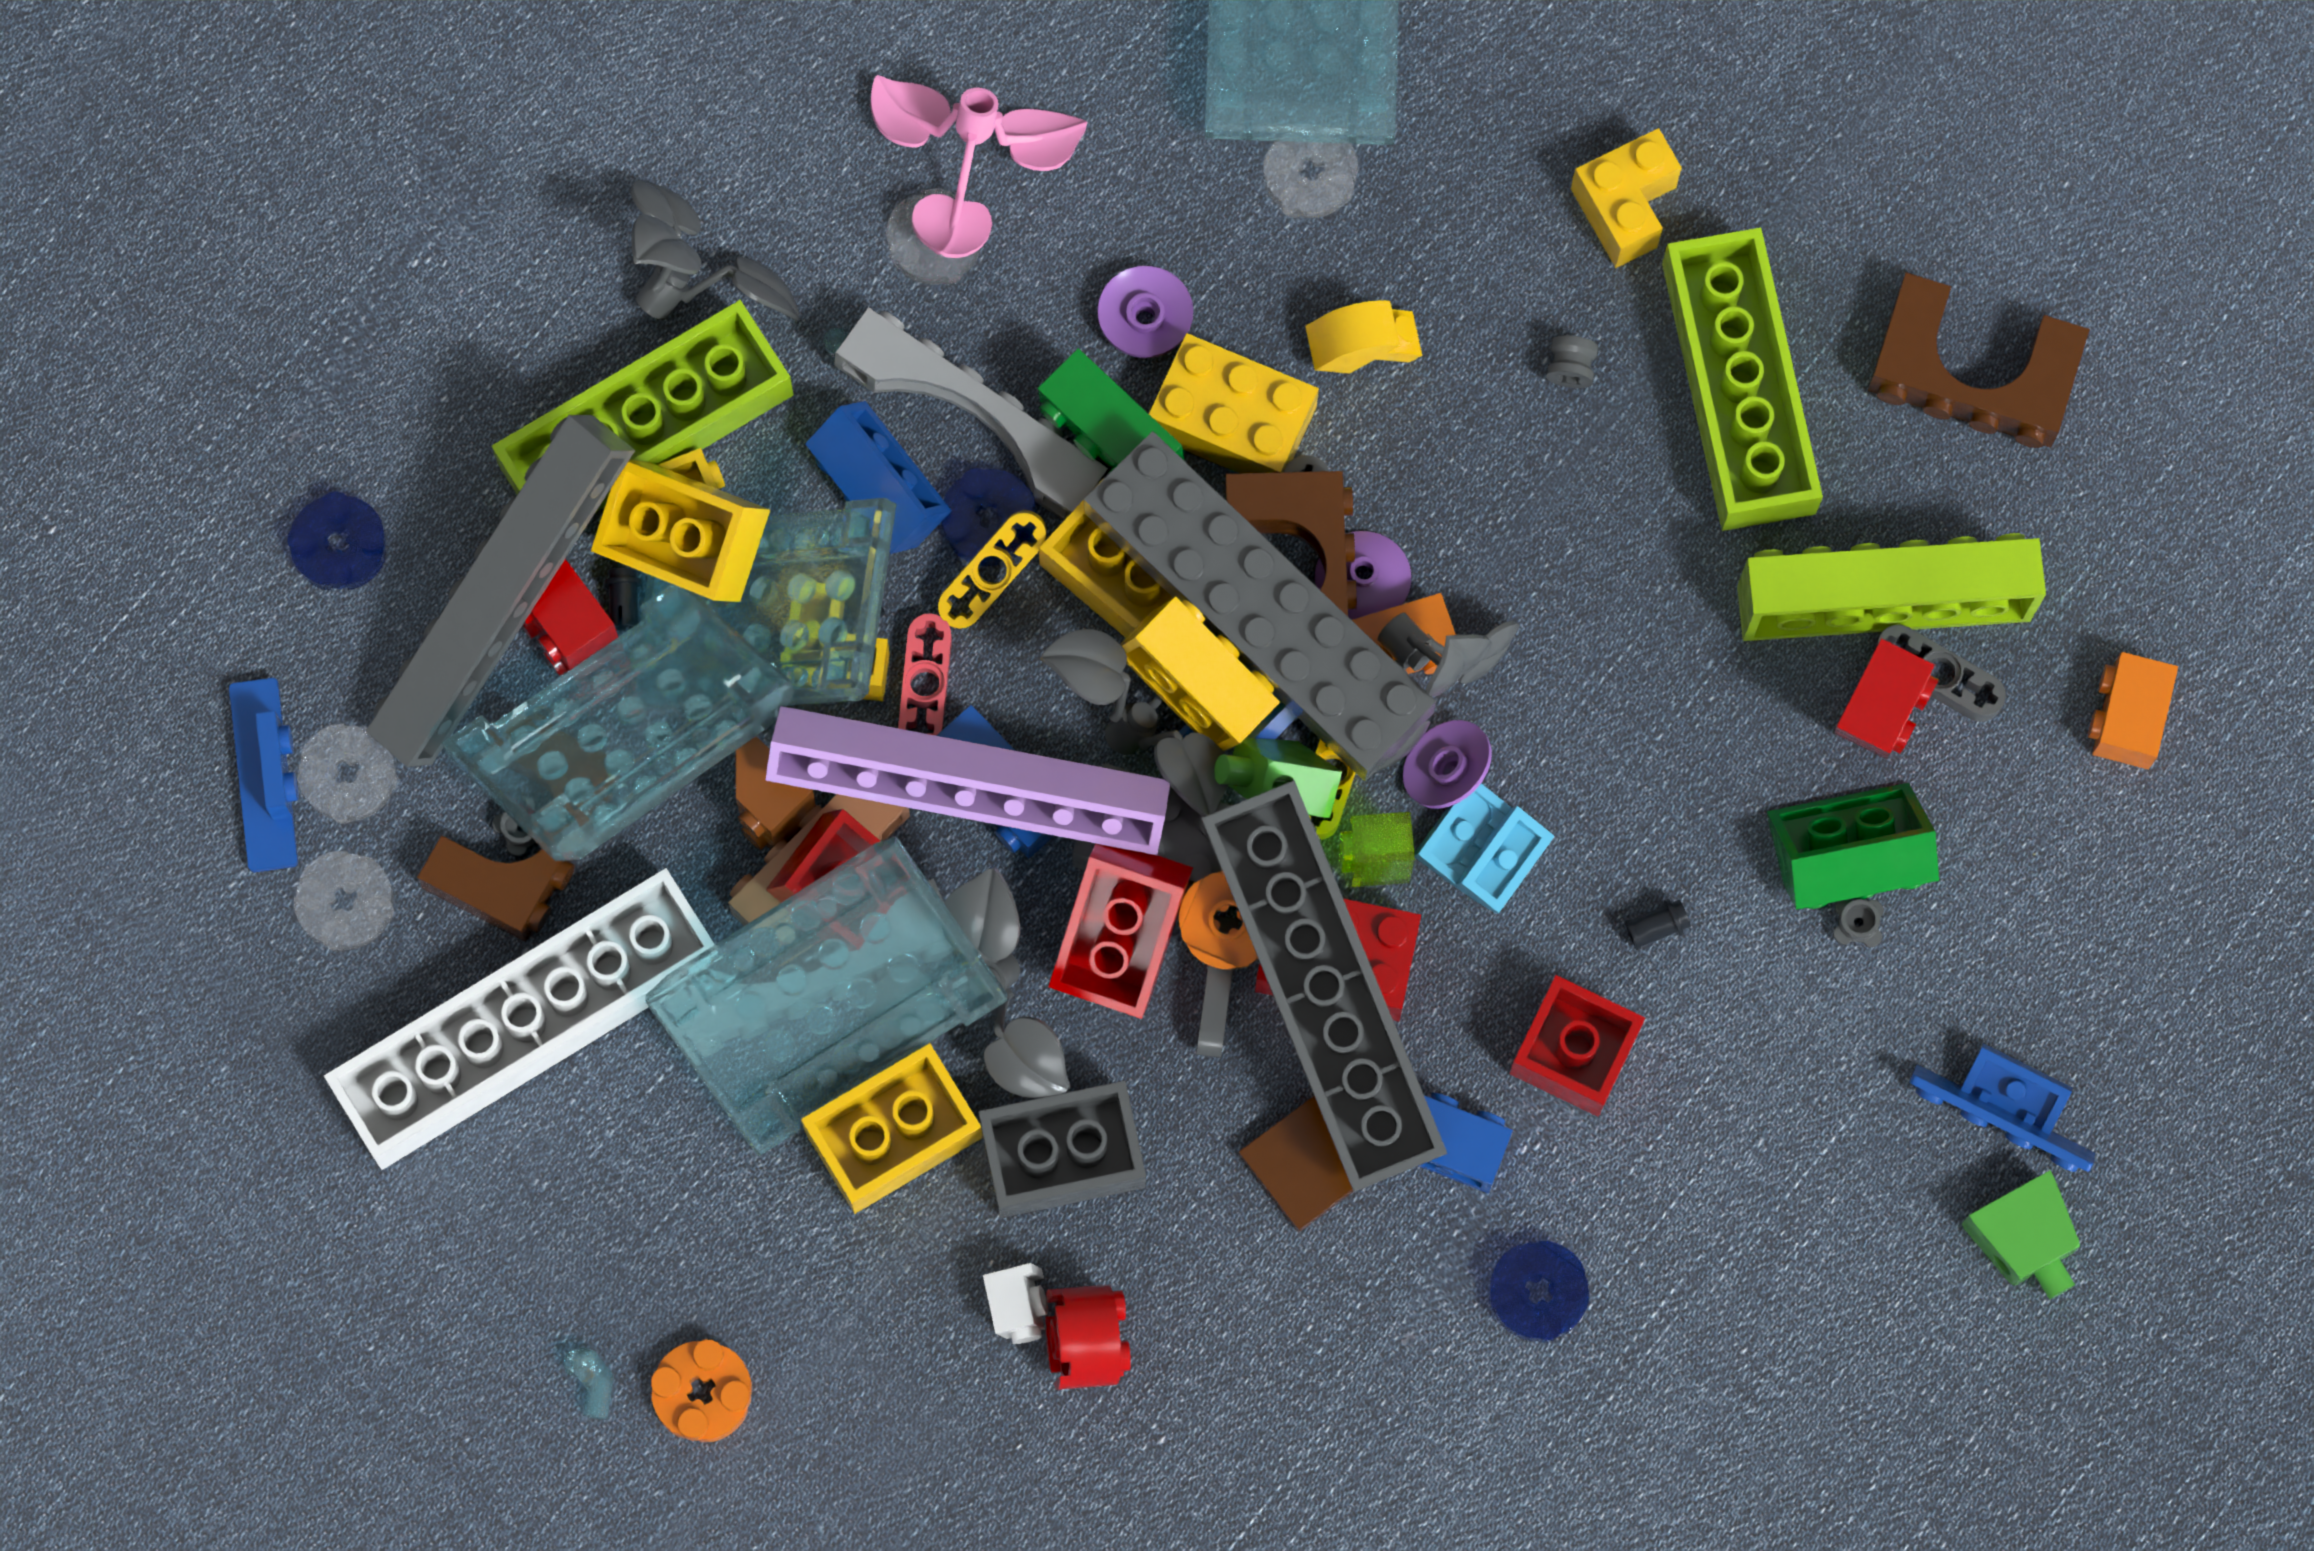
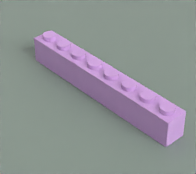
M780 706L766 773V781L1154 855L1158 853L1170 783L1165 779Z

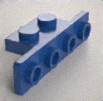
M275 678L232 683L229 686L248 868L251 872L255 873L296 867L298 865L292 801H298L299 794L295 772H288L287 754H293V739L290 725H283L279 683Z
M1984 1043L1961 1086L1920 1065L1915 1066L1909 1083L1916 1086L1915 1092L1927 1101L1942 1105L1943 1101H1946L1962 1109L1960 1115L1966 1120L1981 1127H1987L1988 1123L2006 1131L2005 1137L2012 1143L2029 1150L2034 1145L2050 1153V1160L2066 1170L2076 1172L2078 1168L2087 1172L2091 1170L2094 1164L2095 1153L2052 1131L2072 1093L2073 1087Z

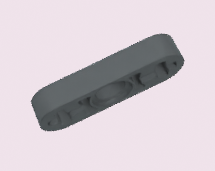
M1890 626L1879 636L1874 652L1881 638L1892 644H1895L1900 639L1907 643L1904 650L1917 656L1920 650L1927 653L1923 659L1931 663L1943 662L1951 668L1953 680L1946 685L1936 684L1931 694V697L1977 722L1989 721L2000 712L2006 699V692L2001 681L1995 676L1907 626ZM1963 674L1969 677L1965 687L1976 693L1980 692L1982 688L1988 689L1991 692L1989 700L1994 705L1986 702L1982 708L1974 704L1976 696L1963 688L1959 697L1953 694Z
M1215 915V920L1220 922L1219 931L1221 933L1228 934L1231 928L1239 929L1240 920L1238 918ZM1208 966L1197 1055L1221 1058L1233 969L1221 970Z

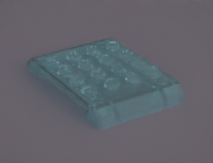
M1209 0L1204 139L1394 145L1397 98L1398 0Z
M886 498L846 501L845 509L768 516L740 602L714 601L648 574L628 703L640 709L677 713L861 701L869 692L897 504Z
M671 584L640 606L645 618L540 692L495 723L491 724L481 715L442 742L447 756L555 861L579 860L774 724L777 721L780 706L787 707L795 691L791 680L694 592Z
M896 836L868 847L669 973L646 994L645 1002L759 1157L799 1132L800 1123H802L801 1119L909 1056L961 1022L967 1027L1008 1001V995Z

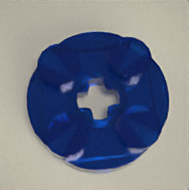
M970 469L950 487L944 497L945 503L952 511L943 519L942 527L944 535L953 551L965 561L970 562L1013 513L1028 510L1037 514L1034 495L1019 478L1008 472L997 469ZM988 507L996 508L997 515L1002 518L1000 524L992 522L988 528L980 526L981 517L976 515L978 511L986 510ZM1028 522L1025 526L1015 523L1012 527L1015 529L1016 535L1012 542L1006 547L1003 540L999 539L995 546L1005 549L1014 558L1018 557L1014 552L1025 540L1031 543L1034 538L1033 532L1036 526L1031 522ZM988 556L982 559L979 565H999V562L1003 560L997 556Z
M330 492L323 498H318L309 503L297 515L292 524L291 531L288 533L287 541L297 570L306 581L322 590L332 591L331 588H347L351 590L359 588L372 580L385 562L387 540L384 525L379 515L363 500L346 496L342 492ZM342 532L348 534L346 538L349 546L348 550L342 552L340 549H335L332 553L326 550L330 544L328 538L332 534L339 535Z
M1538 1241V1243L1521 1244L1511 1248L1498 1261L1490 1279L1489 1304L1499 1323L1511 1334L1527 1341L1549 1343L1558 1337L1568 1334L1580 1322L1589 1303L1588 1280L1582 1262L1569 1249L1551 1241ZM1541 1279H1545L1550 1283L1547 1291L1553 1298L1549 1302L1540 1300L1537 1304L1529 1300L1531 1292L1525 1286L1529 1281L1538 1284Z

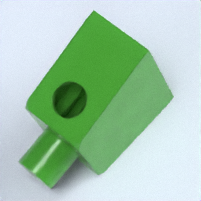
M1245 738L1240 744L1235 746L1233 755H1220L1214 767L1217 783L1228 785L1246 799L1292 782L1293 779L1308 814L1324 818H1330L1342 775V771L1299 741Z
M2050 1170L1975 1211L1963 1221L1962 1226L2011 1285L2015 1286L2035 1275L2049 1300L2075 1286L2061 1260L2073 1254L2080 1247V1243L2055 1178Z

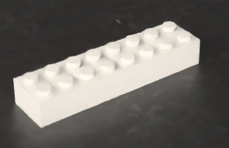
M667 868L340 1065L324 1075L373 1158L381 1170L660 1001V992L696 978L722 963L720 955L700 920Z

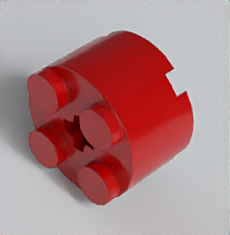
M1109 1284L1048 1289L1046 1303H1055V1316H1045L1048 1360L1051 1373L1061 1372V1376L1053 1383L1055 1389L1063 1390L1118 1385L1120 1377L1124 1376V1371H1130L1131 1368L1128 1340L1120 1341L1119 1321H1124L1126 1318L1123 1291H1112Z

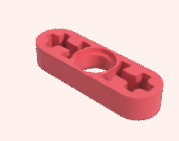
M930 613L920 615L909 626L898 729L916 728L918 719L917 707L927 709V729L934 730V733L928 734L936 736L943 730L952 636L947 621H943L939 615ZM927 628H935L936 635L943 638V640H936L934 642L932 652L933 661L942 660V664L923 660L924 643L922 639L916 637L917 635H925ZM913 658H918L920 661L913 662ZM928 672L938 678L939 687L934 694L920 696L912 690L911 682L919 673ZM909 704L916 706L914 708L908 709ZM938 706L937 711H933V710L929 709V708Z

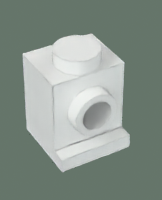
M1032 1263L983 1275L995 1334L1006 1339L1012 1338L1013 1344L1027 1343L1040 1339L1042 1337L1041 1330L1045 1329L1042 1316L1048 1314V1304L1046 1303V1296L1042 1286H1035L1034 1281L1044 1279L1042 1269Z

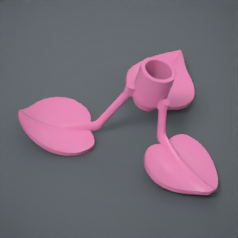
M876 75L871 92V112L874 122L881 134L893 143L906 147L922 146L927 142L930 134L935 137H942L955 121L958 134L966 142L955 199L943 194H932L920 200L912 213V227L916 236L933 252L948 258L966 257L975 253L986 243L991 232L992 219L988 208L978 202L964 201L976 144H981L987 140L994 130L1000 145H1010L1011 158L1017 164L1032 170L1049 171L1061 167L1070 159L1086 130L1087 121L1062 113L1037 109L1014 110L1003 116L1001 112H997V97L991 91L984 88L966 90L961 96L960 103L953 105L952 112L948 101L942 94L932 88L916 83L893 81Z

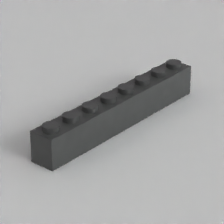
M568 415L567 418L561 420L553 429L550 436L552 442L543 456L528 468L525 474L526 482L518 495L503 507L499 515L500 523L491 537L484 540L474 553L475 562L466 576L458 580L451 588L448 595L450 601L441 615L432 620L426 627L423 634L425 640L416 654L407 659L401 666L398 673L400 679L391 693L382 698L376 705L373 712L375 718L366 732L406 767L433 764L635 452L632 447L593 415Z

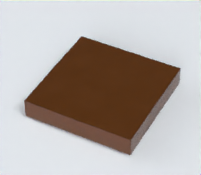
M1314 1096L1238 1153L1239 1157L1298 1233L1353 1193Z

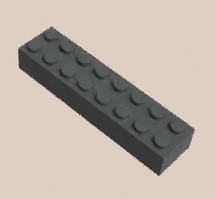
M1153 431L1083 499L1085 514L1173 598L1176 596L1181 602L1187 600L1196 606L1205 618L1203 624L1215 637L1222 635L1228 639L1239 651L1240 656L1237 659L1250 672L1256 670L1264 675L1274 687L1272 693L1365 782L1434 713L1436 700L1430 697L1409 674Z
M1295 780L1203 817V825L1353 1192L1448 1154Z

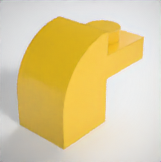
M1387 300L1348 305L1333 310L1305 326L1315 371L1350 374L1373 360L1410 363L1422 356L1413 311L1394 310L1391 307L1390 301Z

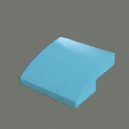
M1481 783L1467 798L1447 807L1413 856L1461 892L1497 914L1502 910L1555 836L1518 806L1510 807Z

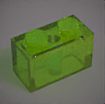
M1410 812L1351 816L1349 831L1341 832V844H1339L1341 873H1350L1351 887L1410 883L1415 861Z

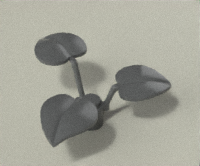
M641 180L633 183L630 189L631 196L635 205L643 213L636 219L632 227L634 264L657 265L653 274L636 295V302L647 314L659 320H666L680 300L689 304L695 295L722 278L731 277L735 287L751 299L794 319L795 322L799 320L796 302L786 283L773 270L749 258L738 257L734 262V266L726 265L689 288L687 285L690 280L688 274H697L702 265L698 253L681 238V231L696 236L701 229L698 214L683 197L668 188Z
M1401 613L1381 630L1377 640L1396 659L1395 662L1406 673L1408 667L1418 671L1430 660L1436 664L1437 668L1425 690L1430 697H1434L1449 690L1457 681L1467 684L1487 674L1503 657L1520 625L1515 620H1511L1497 626L1486 636L1477 634L1447 635L1444 647L1429 634H1426L1406 613ZM1427 719L1377 771L1394 765L1409 754L1427 731L1430 720Z
M1082 629L1065 634L1052 643L1041 655L1040 661L1052 668L1073 692L1084 700L1096 705H1107L1116 701L1114 710L1109 714L1111 722L1105 729V738L1109 746L1120 754L1130 755L1139 748L1146 751L1151 745L1156 744L1154 748L1156 765L1163 778L1170 783L1173 790L1203 817L1215 813L1228 785L1217 783L1214 772L1216 760L1220 755H1225L1224 751L1212 739L1200 733H1191L1184 739L1176 730L1153 735L1157 729L1158 720L1155 710L1163 700L1156 695L1149 704L1133 702L1125 706L1131 681L1130 676L1122 672L1127 662V655L1123 647L1108 634L1094 629Z
M990 867L977 877L956 888L947 897L942 908V925L949 940L960 949H974V958L979 960L971 968L969 977L953 987L935 994L934 983L928 972L916 967L897 968L883 976L871 989L866 1001L865 1014L868 1017V1021L876 1029L896 1044L908 1048H921L934 1042L944 1029L945 1015L938 1003L944 1002L970 988L975 994L985 999L998 997L999 1004L994 1032L999 1039L989 1044L984 1052V1061L989 1074L1003 1089L1019 1096L1044 1098L1062 1094L1070 1088V1083L1066 1074L1064 1052L1052 1028L1040 1019L1032 1017L1016 1018L1004 1028L1008 1001L1013 997V992L1009 987L1018 980L1020 975L1019 963L1011 954L1019 942L1020 921L1014 898L1005 879L996 867Z

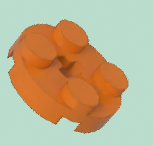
M1223 871L1209 874L1189 888L1180 906L1179 924L1182 939L1198 960L1213 968L1231 970L1248 967L1258 960V957L1244 923L1239 930L1231 928L1228 934H1223L1219 931L1220 922L1214 919L1217 911L1226 912L1229 906L1237 908ZM1238 910L1237 918L1243 921Z
M713 1340L691 1341L674 1348L662 1359L651 1378L652 1403L657 1416L672 1434L683 1439L714 1442L725 1438L743 1423L751 1403L752 1381L744 1362L730 1348L722 1346ZM700 1379L703 1383L711 1380L716 1387L710 1391L713 1399L710 1403L704 1404L700 1399L692 1402L688 1398V1395L693 1391L691 1384L693 1381Z

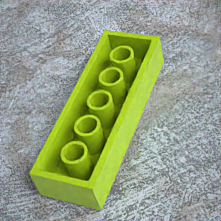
M1761 227L1667 244L1662 266L1721 530L1726 531L1816 515L1823 495Z
M739 300L493 444L491 447L498 466L517 495L526 482L525 474L528 468L543 456L552 442L550 436L553 429L561 420L567 418L568 415H593L635 450L630 460L647 461L658 465L696 449L706 448L794 396L791 377L742 301ZM610 490L604 498V500L602 501V503L600 504V506L598 507L597 511L605 507Z
M2020 533L2004 534L1998 536L1996 541L1977 542L1975 537L1970 536L1957 537L1949 540L1944 545H1928L1926 540H1910L1899 544V548L1880 549V545L1876 543H1863L1851 547V551L1832 552L1830 547L1816 546L1803 550L1802 554L1783 555V551L1775 549L1763 550L1755 553L1754 557L1747 558L1737 585L1743 641L1883 632L1886 628L1893 625H1904L1916 630L2031 622L2046 595L2040 538L2025 539V535Z

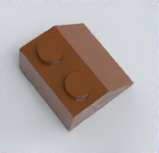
M742 724L736 730V801L740 813L737 818L743 825L740 829L741 832L757 849L762 850L767 846L771 850L783 839L789 842L801 830L799 827L801 820L810 810L816 807L814 793L812 789L766 781L770 749Z

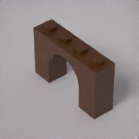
M1906 272L1898 290L1867 391L1877 394L1880 400L1888 404L1903 405L1908 403L1923 408L1924 413L1937 419L1946 420L1953 417L1969 422L1971 428L1982 433L1994 434L1998 431L2014 436L2018 443L2027 447L2041 448L2046 446L2051 448L2061 427L2090 329L2043 315L2035 332L2023 373L2013 382L1999 388H1974L1958 381L1946 370L1937 350V333L1952 286Z
M1343 471L1226 474L1225 500L1260 534H1287L1307 543L1316 552L1323 565L1325 580L1320 591L1347 616L1348 609H1356V580H1347L1346 562H1355L1354 533H1345L1344 516H1353L1352 486L1343 487Z
M513 709L490 749V753L495 764L538 785L555 800L558 819L551 839L542 850L528 859L512 863H502L489 860L441 835L417 878L423 890L526 942L532 931L539 933L545 925L551 912V907L547 905L556 888L562 891L568 884L575 869V864L571 863L580 846L587 848L593 840L599 826V822L595 821L598 813L604 804L611 806L621 789L623 781L619 779L621 774L616 761Z

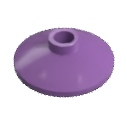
M1137 266L1120 272L1108 282L1099 299L1098 321L1102 333L1117 350L1133 357L1153 358L1172 351L1182 343L1192 325L1193 303L1187 288L1175 275L1158 267ZM1141 312H1149L1154 316V320L1149 324H1142L1136 317Z
M1370 531L1350 532L1354 533L1355 562H1346L1347 580H1356L1357 608L1348 609V617L1353 620L1404 604L1411 586V569L1404 552L1395 542L1381 534ZM1318 559L1315 570V586L1320 590L1325 580V573L1321 560ZM1360 566H1367L1372 570L1373 575L1369 579H1360L1356 576L1355 570Z
M1464 720L1444 722L1427 731L1407 755L1404 763L1403 783L1409 796L1424 807L1445 808L1457 804L1471 795L1482 783L1490 767L1492 749L1487 735L1474 723Z

